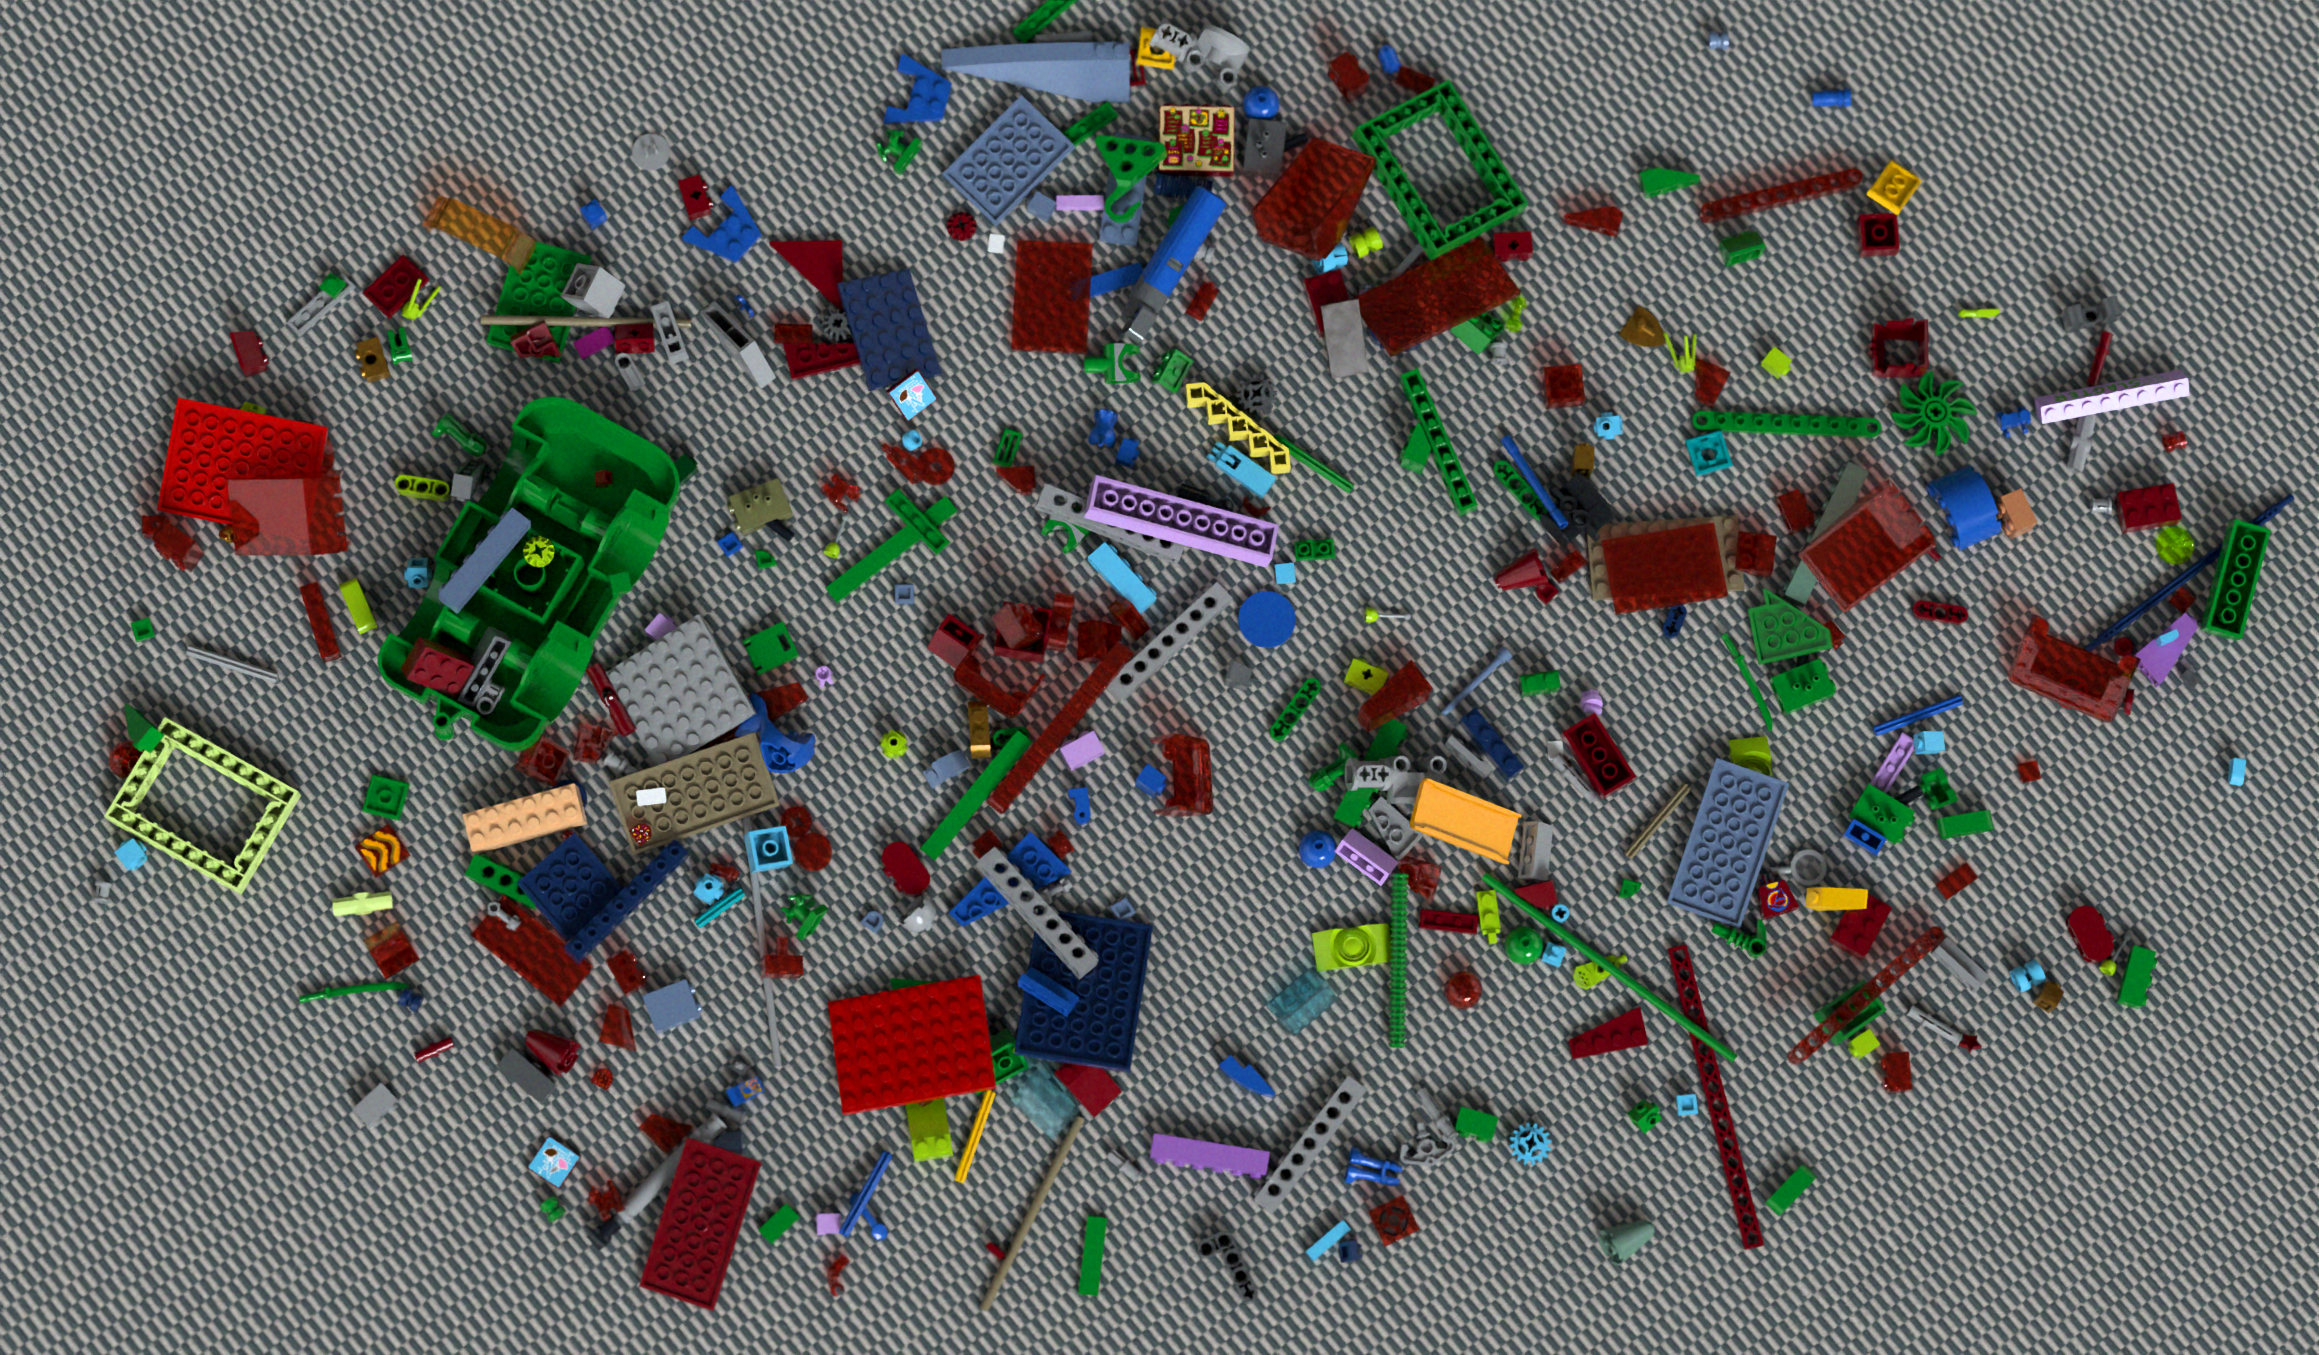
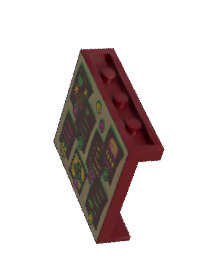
M1165 103L1160 105L1159 143L1164 144L1168 155L1159 163L1158 172L1163 173V176L1164 173H1166V176L1169 173V176L1172 174L1173 176L1234 177L1235 107H1231L1228 104H1222L1219 107L1212 106L1211 104H1202L1201 106L1182 104V106H1174L1172 103Z

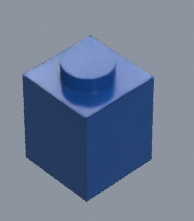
M596 199L580 208L581 216L591 230L607 221L606 213Z

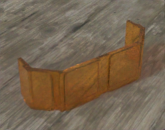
M438 196L422 225L428 233L432 229H438L501 258L514 267L520 275L537 246L533 238L521 232L518 228L450 197Z

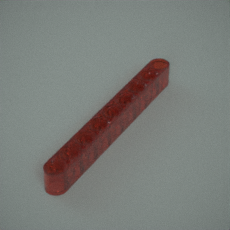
M1851 168L1707 202L1702 206L1699 218L1703 223L1710 224L1854 190L1860 185L1863 176L1859 169ZM1849 176L1856 177L1857 182H1851ZM1836 180L1839 186H1833L1830 181ZM1812 185H1819L1821 187V190L1817 191L1813 189ZM1794 189H1801L1803 194H1796ZM1782 193L1785 198L1779 199L1776 194ZM1764 197L1767 203L1759 202L1758 198ZM1740 202H1747L1749 204V207H1742ZM1722 206H1729L1731 211H1724ZM1710 210L1713 215L1707 216L1704 211Z

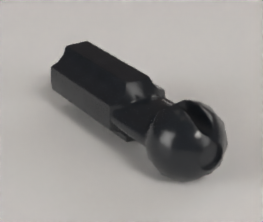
M1183 483L1177 497L1230 512H1232L1234 507L1229 498L1223 497L1217 500L1211 498L1209 492Z

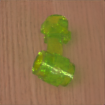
M1516 297L1513 300L1512 306H1515L1512 319L1508 318L1506 329L1509 332L1516 333L1521 331L1523 321L1519 320L1522 309H1526L1527 306L1526 299L1523 297Z

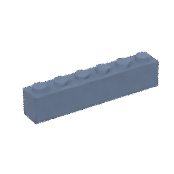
M511 508L509 512L505 511L500 517L498 525H493L490 528L487 538L478 542L475 552L472 555L466 556L463 561L464 565L460 569L457 568L451 575L452 579L440 587L438 590L439 600L458 614L531 528V521L514 508Z

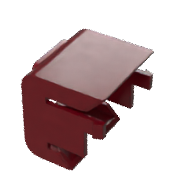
M1905 317L1904 321L1888 320L1885 326L1878 323L1872 325L1871 343L1867 344V348H1870V351L1867 352V356L1872 357L1873 377L1920 378L1924 375L1929 367L1928 319L1916 321L1913 327L1911 325L1914 322V318ZM1884 340L1917 341L1918 366L1914 367L1915 363H1906L1904 366H1884Z
M1004 601L999 625H996L995 630L997 639L994 645V655L1044 664L1053 610L1038 607L1037 611H1034V604L1027 607V603H1023L1022 608H1019L1018 603ZM1011 622L1040 627L1035 651L1007 646Z

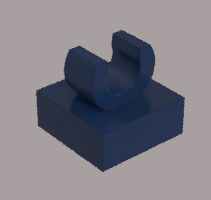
M1356 1241L1339 1243L1341 1263L1357 1261L1362 1258V1255L1357 1254V1248H1360L1361 1244H1357Z

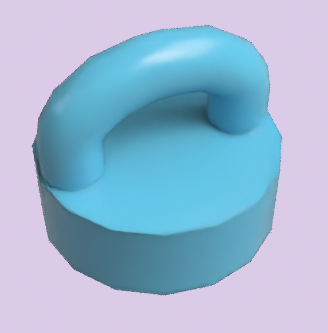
M910 430L903 435L902 442L907 450L912 451L921 446L922 438L917 431Z

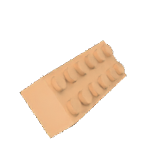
M574 783L463 814L471 851L475 854L588 824L579 787Z

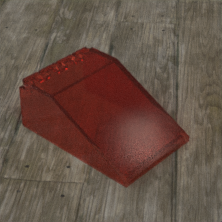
M1313 137L1253 207L1252 214L1258 237H1262L1263 242L1276 245L1288 251L1291 250L1293 253L1307 256V258L1320 261L1322 258L1326 259L1341 241L1375 167L1376 158Z
M343 470L228 479L235 555H321L348 551L351 541L346 542V534L338 535V532L345 531L344 515L336 516V513L343 512L342 496L334 497V494L341 493L340 478L343 475Z
M1890 479L1882 482L1858 500L1798 553V556L1844 614L1937 545L1936 537L1926 524L1920 528L1918 527L1923 520L1916 511L1912 509L1908 513L1906 512L1911 505L1901 494L1895 498V495L1900 491Z

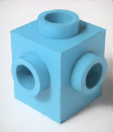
M1612 412L1601 413V417H1597V421H1594V431L1598 433V437L1603 436V440L1615 439V435L1623 434L1622 415L1613 416Z
M409 558L407 569L404 571L405 580H408L409 588L421 589L428 587L429 580L433 578L428 558Z
M707 873L704 877L700 876L695 884L697 888L693 892L694 896L711 906L714 900H719L724 892L722 889L723 883H721L722 879L713 873L711 876Z

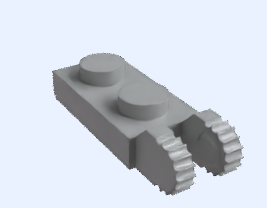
M1451 735L1444 744L1445 747L1481 778L1488 777L1492 769L1486 761H1480L1474 751H1469L1464 747V743L1459 738H1454Z

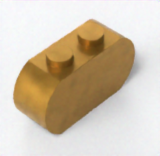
M987 700L968 701L971 758L991 757Z

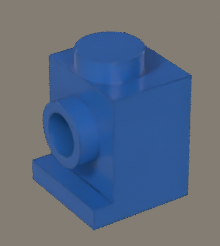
M1124 438L1115 463L1133 470L1135 465L1133 460L1136 461L1140 450H1138L1139 441L1134 438Z

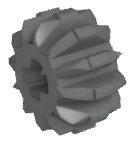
M838 308L836 310L837 313L834 314L830 310V316L824 315L825 321L822 322V327L825 328L823 333L828 334L829 339L835 336V340L839 341V336H842V339L845 340L846 334L851 335L845 312L840 314V309ZM835 323H841V327L837 328V325L835 326Z

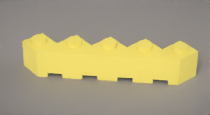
M1205 382L1186 384L1187 408L1206 406L1208 425L1227 423L1229 441L1248 440L1250 458L1269 456L1271 474L1290 473L1289 449L1285 445L1274 439L1270 433L1259 427L1251 418L1235 408L1232 403L1216 393Z

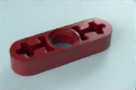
M1920 600L1912 607L1914 617L1923 620L1961 625L1968 618V611L1962 606ZM1920 605H1922L1923 609L1929 610L1930 606L1933 607L1931 610V616H1929L1930 612L1924 611L1922 614H1919L1920 612L1919 610H1916V608H1919ZM1935 609H1944L1945 616L1942 618L1937 617ZM1949 609L1952 610L1951 614H1956L1958 611H1960L1961 615H1964V617H1961L1960 620H1958L1957 616L1951 615L1950 619L1947 618L1949 615Z

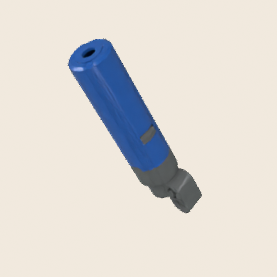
M1202 186L1195 187L1128 294L1131 298L1123 309L1122 314L1129 319L1125 323L1122 333L1135 342L1140 343L1146 337L1161 309L1225 209L1226 202L1213 192Z

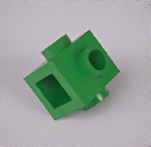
M1642 1099L1627 1112L1634 1126L1644 1134L1662 1120L1658 1113L1660 1111L1658 1106L1654 1102L1649 1103L1646 1099Z

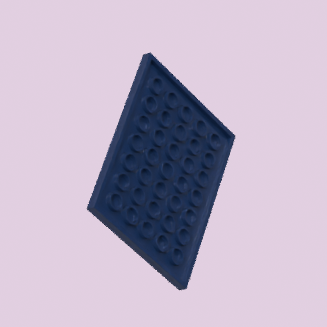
M1038 909L1037 915L1043 914V911ZM1057 910L1058 916L1071 925V930L1076 935L1079 934L1083 938L1087 948H1091L1096 952L1098 962L1093 969L1079 980L1034 931L1028 970L1030 967H1033L1077 995L1079 1000L1066 1017L1027 991H1024L1014 1055L1130 1073L1153 925ZM1054 923L1046 924L1050 929L1056 928ZM1067 937L1059 938L1062 943L1069 942ZM1079 951L1072 953L1075 957L1082 956V953Z

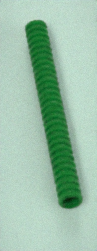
M1406 873L1391 874L1393 878L1391 880L1393 884L1391 886L1393 890L1391 892V896H1393L1391 898V902H1393L1391 908L1393 910H1391L1392 916L1390 917L1392 920L1390 923L1392 926L1390 929L1392 932L1390 935L1392 938L1390 944H1392L1390 946V950H1392L1390 952V956H1392L1390 958V962H1392L1390 968L1392 970H1390L1391 977H1389L1391 983H1389V986H1391V989H1389V992H1391V995H1389V998H1391V1001H1389V1004H1391V1007H1389V1010H1391V1013H1389V1016H1391V1019H1389L1391 1031H1389L1390 1037L1388 1040H1390L1388 1046L1391 1048H1404L1406 1046L1404 1043L1406 1037H1404L1406 1031H1404L1406 1025H1404L1406 1019H1404L1406 1016L1404 1004H1406L1405 998L1407 996L1405 995V992H1407V989H1405V986H1407V983H1405V980H1407V977H1405V974H1407V971H1405V968H1407V965H1405V962H1407V959H1405V956H1407L1405 952L1407 950L1405 946L1407 941L1405 939L1407 938L1406 932L1408 931L1406 929L1408 925L1406 923V920H1408L1406 916L1408 914L1406 910L1408 908L1406 904L1408 902L1406 898L1408 896L1406 892L1408 890L1406 886L1408 881L1406 878H1408V875Z

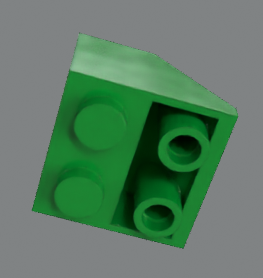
M1477 303L1461 315L1450 331L1477 355H1480L1506 327L1501 324L1500 320L1489 314L1486 308Z
M1417 423L1415 428L1411 427L1406 441L1409 444H1404L1399 459L1402 460L1401 467L1422 475L1431 447L1421 424Z

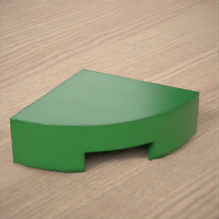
M754 550L759 570L777 566V562L771 554L763 550Z
M1623 878L1618 898H1629L1635 895L1641 888L1642 883Z

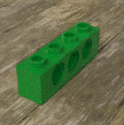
M474 855L464 874L466 878L536 911L537 907L526 894L518 891L519 886L516 882L525 875L518 870L514 873L508 870L509 867L501 862L495 864L491 862V858L487 855ZM487 868L494 869V873L490 877L484 876V871ZM505 876L511 877V882L508 885L501 884V880Z

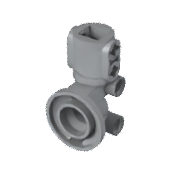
M1164 17L1149 43L1153 48L1157 46L1177 57L1179 62H1183V68L1188 73L1196 72L1203 61L1221 70L1216 79V86L1222 91H1227L1234 84L1237 74L1250 51V47L1241 39L1216 26L1205 24L1197 37L1192 32L1189 34L1168 23V19ZM1190 59H1194L1197 64L1191 63ZM1223 77H1227L1230 82H1226Z
M1389 756L1380 758L1378 761H1358L1356 758H1349L1345 766V783L1349 791H1356L1358 788H1378L1380 791H1387V804H1415L1421 781L1424 778H1428L1441 783V773L1445 771L1447 763L1441 756L1423 757L1418 762V768L1421 772H1407L1410 768V762L1405 756Z

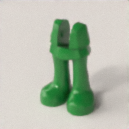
M448 412L443 416L431 434L436 438L445 433L452 436L464 450L475 457H480L487 448L486 442L481 437H478L476 432L469 433Z
M1344 742L1338 745L1340 756L1333 763L1319 768L1308 779L1309 785L1314 790L1321 792L1334 785L1333 781L1345 774V766L1349 758H1356L1360 761L1355 752L1348 748Z

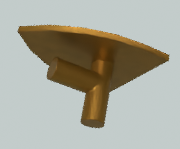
M1640 305L1618 335L1626 341L1642 347L1665 345V338L1660 323L1655 316Z

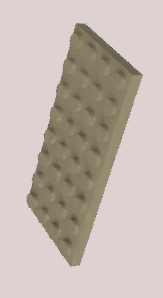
M1738 515L1608 523L1597 531L1600 535V539L1597 542L1593 541L1586 533L1592 601L1744 591L1745 589Z
M756 732L609 782L633 855L669 844L674 839L678 841L780 806L770 773L761 753ZM665 788L666 803L638 806L636 791Z

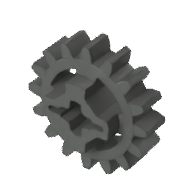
M1254 374L1253 379L1246 376V382L1240 381L1242 387H1237L1236 391L1239 394H1236V399H1241L1238 402V406H1244L1243 412L1248 409L1250 410L1249 415H1252L1254 411L1259 416L1260 411L1266 414L1267 407L1269 409L1273 408L1272 403H1276V398L1273 396L1277 395V391H1272L1275 388V384H1269L1270 378L1263 380V375L1257 378L1256 374ZM1266 389H1267L1268 392H1269V399L1267 398V396H1266L1265 393H1264V392L1266 391ZM1244 391L1248 395L1247 401L1244 398ZM1260 392V396L1253 398V393L1257 394Z

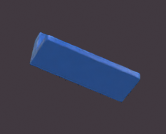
M1030 967L1027 973L1022 974L1018 979V986L1066 1017L1079 1000L1077 995L1033 967Z

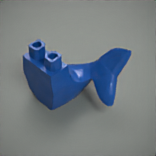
M752 693L749 700L757 714L742 722L736 730L735 736L739 738L760 731L761 753L769 772L782 774L793 772L808 763L815 753L814 744L816 739L814 734L807 733L802 737L797 731L792 730L788 734H782L768 718L766 703L763 698Z

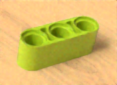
M400 475L395 479V487L398 493L403 496L445 502L451 497V490L445 481L410 475ZM402 482L409 483L407 488H399ZM421 485L428 486L424 492L418 491V488ZM439 488L447 489L443 495L437 494Z
M355 577L339 584L359 634L361 635L377 628L378 626L357 578Z

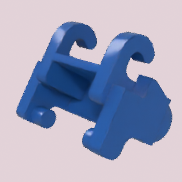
M2025 406L2018 407V412L2004 414L2003 411L1995 413L1998 428L2000 427V430H2003L2005 438L2010 437V432L2007 429L2021 426L2023 434L2028 433L2025 423L2026 425L2030 424L2031 414L2029 410H2026Z

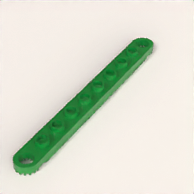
M1698 411L1692 418V425L1695 429L1711 432L1722 430V432L1875 438L1881 431V423L1875 418ZM1702 416L1706 418L1707 423L1703 426L1699 425L1696 421L1697 417ZM1872 423L1876 425V432H1869L1866 428L1867 424Z

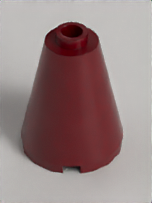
M1537 549L1529 550L1496 573L1497 577L1494 578L1497 588H1502L1505 591L1548 584L1549 579L1542 561L1538 558L1539 553Z
M539 1029L530 1030L525 1036L526 1046L560 1077H562L561 1073L563 1072L567 1074L578 1059L576 1052L577 1049L581 1050V1045L575 1040Z

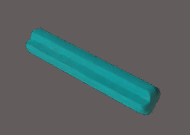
M738 887L695 918L694 922L699 928H702L745 897L744 891Z

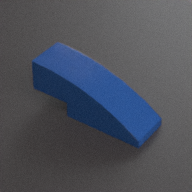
M1230 1055L1219 1065L1218 1068L1247 1090L1269 1098L1275 1096L1272 1088L1250 1064L1243 1069Z

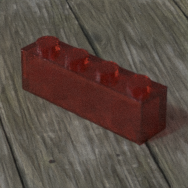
M316 581L299 587L321 659L324 663L342 658L320 584Z

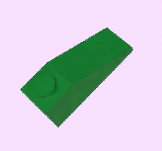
M1652 167L1641 171L1638 180L1644 198L1647 199L1696 185L1700 181V175L1662 168L1652 169Z
M126 703L124 707L128 735L134 741L132 745L141 752L146 750L151 753L164 737V734L140 711Z

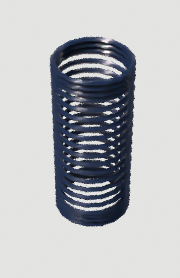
M1157 172L1154 195L1161 196L1162 194L1163 197H1168L1169 194V198L1172 196V198L1175 197L1176 199L1179 195V200L1181 197L1182 200H1188V197H1190L1195 189V183L1196 186H1202L1203 180L1201 179L1199 184V178L1196 182V178L1193 180L1191 177L1189 183V176L1187 181L1186 176H1184L1182 184L1183 176L1180 177L1179 182V175H1177L1176 179V175L1173 177L1171 174L1169 180V173L1166 178V173L1163 176V173ZM1204 179L1202 187L1205 188L1206 185V189L1212 192L1213 180H1207L1206 184Z

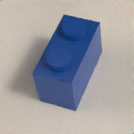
M1147 764L1136 778L1135 786L1155 799L1157 795L1160 797L1166 789V776Z
M1856 819L1850 821L1842 834L1844 838L1874 856L1879 853L1887 838Z

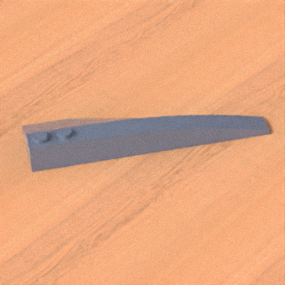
M1129 42L1032 43L941 50L942 69L963 74L968 73L976 77H985L998 82L1003 81L1019 87L1037 91L1042 90L1054 95L1068 96L1072 99L1086 100L1089 103H1105L1107 101L1109 103H1130Z

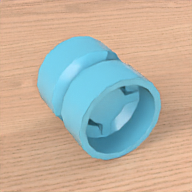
M2036 959L2025 963L2024 967L2018 966L2010 970L2012 982L2020 993L2029 990L2032 984L2037 986L2046 981L2045 974Z

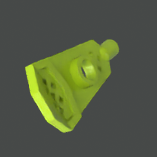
M1625 954L1619 957L1613 955L1605 957L1618 968H1620V964L1628 961ZM1590 962L1577 966L1573 979L1578 987L1588 990L1611 974L1606 970L1602 973L1598 972L1597 967L1599 965L1595 962Z

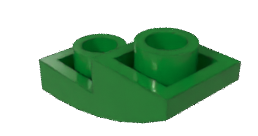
M1333 538L1294 542L1296 561L1336 558Z

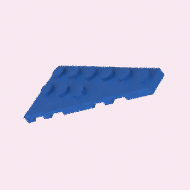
M1031 831L1006 855L1010 864H1015L1019 868L1021 876L1031 881L1033 884L1032 888L1035 891L1072 873ZM1000 866L995 868V870L999 873L1005 871V869ZM984 877L949 912V915L962 927H965L1010 903ZM1013 880L1008 882V884L1012 887L1018 885L1017 882Z

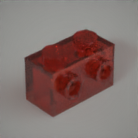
M624 950L606 961L626 997L646 986L644 981L647 978L642 969L637 970L635 964L638 962L633 953L628 954L627 950Z

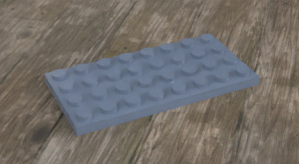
M1716 758L1666 904L1740 929L1790 783Z

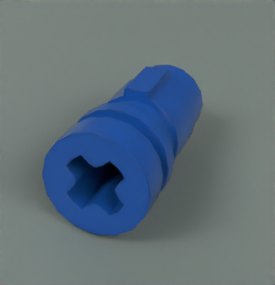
M1837 88V90L1812 91V106L1825 107L1837 105L1841 107L1844 105V107H1850V88H1843V90Z

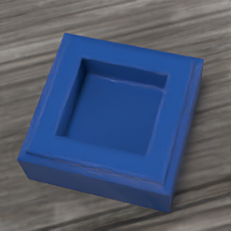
M733 531L717 541V544L727 558L743 548V545Z

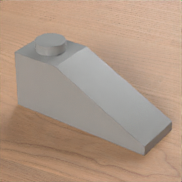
M669 301L651 306L671 365L689 359Z

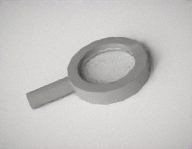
M1808 849L1798 852L1793 857L1790 866L1770 867V872L1773 875L1791 873L1796 883L1809 887L1817 885L1822 881L1827 870L1823 856L1814 850Z

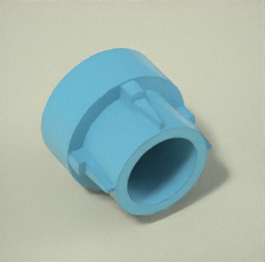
M1339 240L1321 242L1311 247V259L1318 275L1344 268L1347 265L1346 249Z

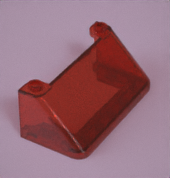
M2034 614L2009 669V681L2102 722H2112L2120 709L2141 659L2127 654L2121 657L2119 663L2110 661L2047 634L2049 630L2048 621Z

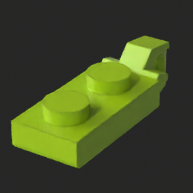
M1496 891L1476 892L1480 929L1483 935H1487L1488 945L1496 944V933H1500L1501 928Z

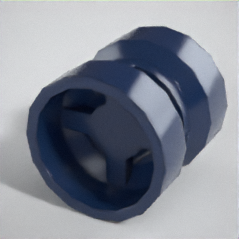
M406 987L399 998L398 1004L403 1007L407 1006L410 1011L416 1013L424 1000V995L416 994L412 989Z

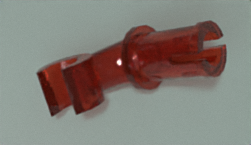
M842 1253L831 1266H827V1281L830 1293L834 1297H839L835 1293V1287H839L844 1291V1287L838 1283L837 1277L839 1278V1273L850 1263V1260Z

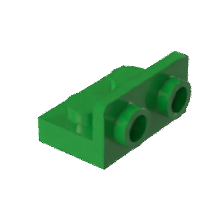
M1170 349L1163 354L1162 362L1153 372L1151 382L1160 384L1172 393H1177L1194 361L1179 350Z

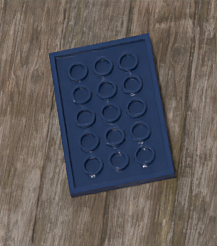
M909 269L837 284L869 391L891 387L914 369H918L924 379L941 375Z

